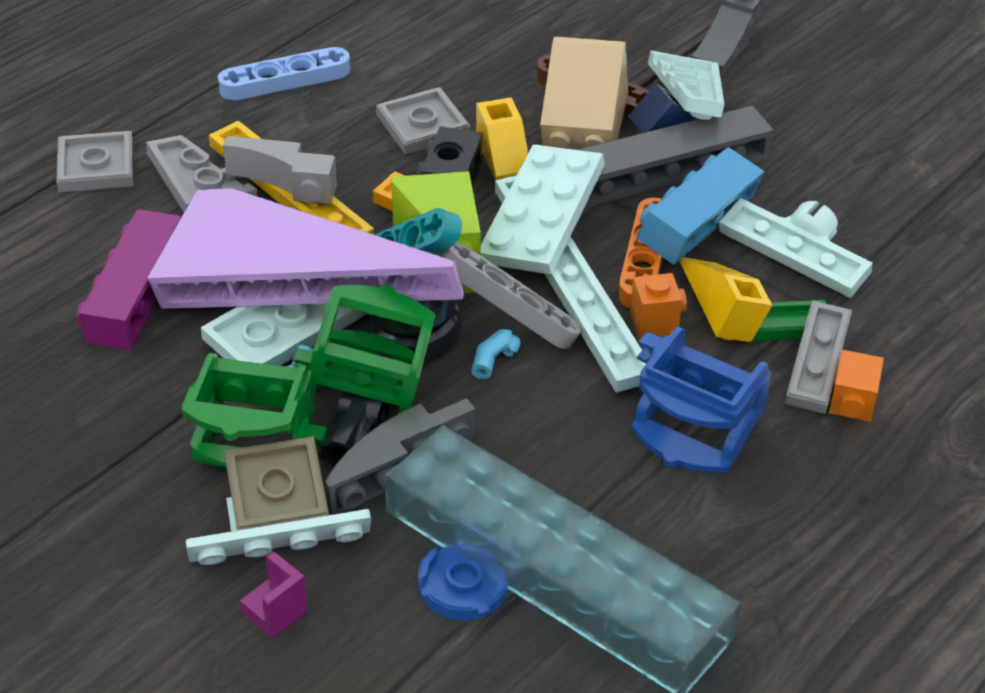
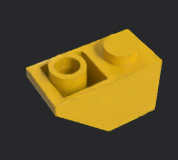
M512 97L476 103V132L483 133L482 152L494 179L499 180L516 176L528 155L522 118Z

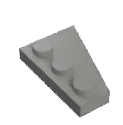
M182 135L147 142L148 157L183 212L187 209L197 190L232 188L257 196V189L249 183L242 185L235 180V176L227 175L226 167L220 169L211 163L209 154Z

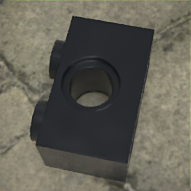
M440 126L434 140L430 139L427 143L425 162H419L416 175L469 171L473 187L482 163L483 133Z

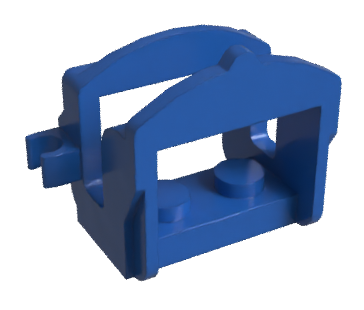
M679 326L675 328L670 336L665 335L663 338L646 332L638 342V345L644 348L636 357L641 362L646 363V365L640 372L639 388L644 394L639 401L635 420L632 424L633 434L646 448L662 458L663 464L666 467L680 466L701 472H727L740 454L751 430L765 412L772 374L768 371V364L761 361L752 373H748L685 346V329ZM661 409L677 419L694 425L731 429L725 440L722 451L657 423L652 418Z

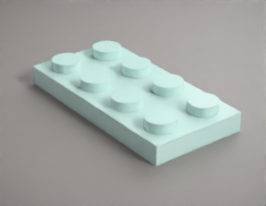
M533 144L481 244V256L495 266L552 275L605 165L603 153Z
M327 304L238 306L202 326V339L224 359L281 366L294 358L299 345L310 348L315 345ZM339 306L332 331L341 330L368 313Z

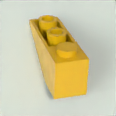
M682 257L679 262L716 337L728 341L752 342L772 307V303L759 279L715 262Z

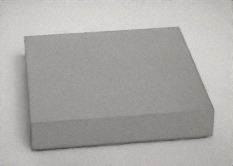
M441 87L376 105L377 117L405 155L426 149L428 141L430 139L434 140L440 126L470 131L469 123Z
M132 131L58 137L56 181L58 193L134 186Z

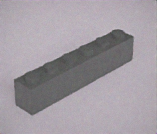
M752 105L722 113L721 118L712 116L709 120L697 119L579 149L580 151L603 153L605 162L585 207L683 182L691 171L698 172L711 155L718 156L728 147L752 163L767 160L770 158L774 130Z

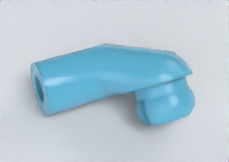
M499 329L480 343L475 353L471 369L472 375L482 380L490 378L496 356L500 352L505 356H513V353L517 352L520 347L519 337L512 335V331L509 329Z

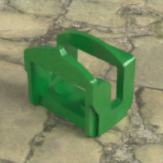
M369 285L334 286L327 303L314 350L309 351L298 348L293 360L295 362L293 368L305 365L308 366V370H313L315 393L319 384L400 406L399 414L410 409L412 406L435 313L418 301L396 292L390 285H383L381 287ZM339 306L420 327L421 330L415 352L392 339L377 334L355 330L332 331ZM378 354H388L393 356L394 359L379 356Z
M213 353L207 355L199 377L190 386L182 405L183 416L197 424L190 442L192 458L195 461H198L200 464L227 468L224 450L242 448L213 444L212 440L215 432L223 434L224 438L228 441L236 440L240 436H266L279 432L293 434L292 440L314 436L317 456H322L321 445L324 441L327 427L312 425L316 410L313 370H308V366L305 365L293 368L218 358L217 354ZM224 401L273 407L284 410L283 413L236 406L224 405Z

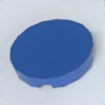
M457 540L451 541L448 547H443L439 550V546L427 553L420 562L417 586L422 601L432 612L447 619L468 621L485 617L500 607L508 594L510 572L508 567L501 561V555L495 549L480 542Z

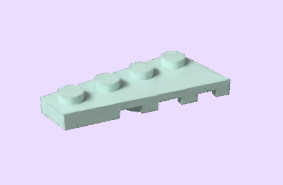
M650 51L648 65L685 111L690 112L693 117L709 120L712 116L722 117L724 97L718 63Z

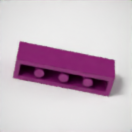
M137 209L130 223L124 225L120 241L115 249L110 250L107 264L102 273L96 275L89 296L78 307L77 322L82 326L85 343L126 350L132 349L157 301L148 281V276L182 216Z

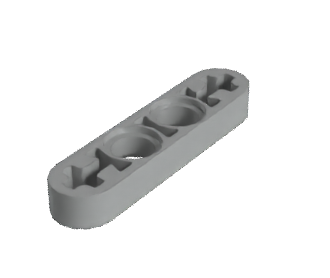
M456 242L454 246L444 250L440 257L455 262L460 282L555 346L568 349L581 333L579 324L572 317L464 244Z

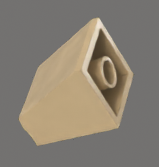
M554 37L540 123L543 146L579 150L618 140L628 97L626 42Z

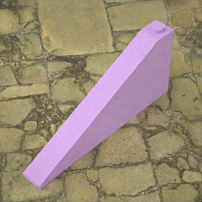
M232 188L196 191L148 276V281L161 309L327 304L332 288L340 285H369L376 287L390 285L396 292L416 301L463 299L464 296L456 265L452 260Z

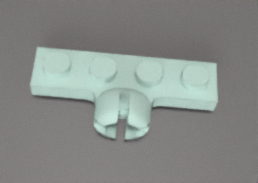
M740 198L719 221V232L849 298L854 295L872 273V262L830 241L837 233L838 221L829 207L824 205L814 216L810 215L819 205L817 201L804 202L791 216L783 218Z

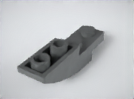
M467 398L431 414L420 403L379 425L344 455L326 479V501L329 514L335 515L348 509H354L363 502L398 489L400 486L409 483V467L424 463L431 457L454 447H460L468 441L475 439L476 409Z

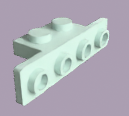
M229 497L226 500L231 532L190 538L186 540L189 562L198 561L201 565L218 564L225 561L226 556L244 553L246 557H261L271 553L273 548L291 546L294 550H302L317 545L318 541L333 538H336L338 542L357 540L363 536V533L370 531L371 516L369 509L237 531L232 497Z

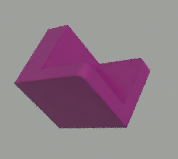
M272 552L266 557L268 579L242 598L240 606L241 612L270 637L274 638L306 613L308 608L304 575L277 553Z

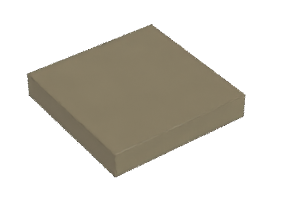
M314 436L224 450L237 531L329 516Z

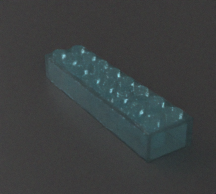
M444 425L385 475L386 512L441 547H447L464 559L476 562L483 571L500 581V576L504 577L509 582V590L672 693H688L735 638L741 607L740 601Z

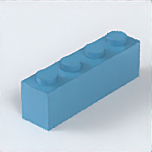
M729 147L718 156L711 155L698 172L691 171L678 188L672 186L657 205L651 203L644 210L640 217V222L643 225L637 239L675 265L719 227V221L740 198L746 201L752 199L765 171Z

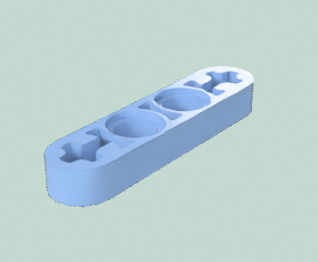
M331 47L228 68L218 75L220 95L227 100H241L341 79L350 72V56L343 48ZM298 69H307L305 71H296ZM264 76H274L271 78H262Z

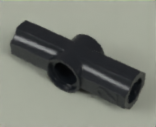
M378 354L379 356L394 359L393 356L388 354ZM342 391L337 405L336 419L321 445L322 456L326 457L333 466H336L344 455L364 436L387 421L390 403Z

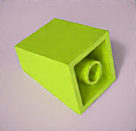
M469 171L391 177L393 227L435 208H442L456 213L462 220V230L457 242L464 244L481 255V231ZM442 251V252H439V253H437V254H435V255L441 256V254L443 253V251ZM461 282L464 293L475 292Z

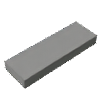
M812 300L784 404L826 414L852 310Z

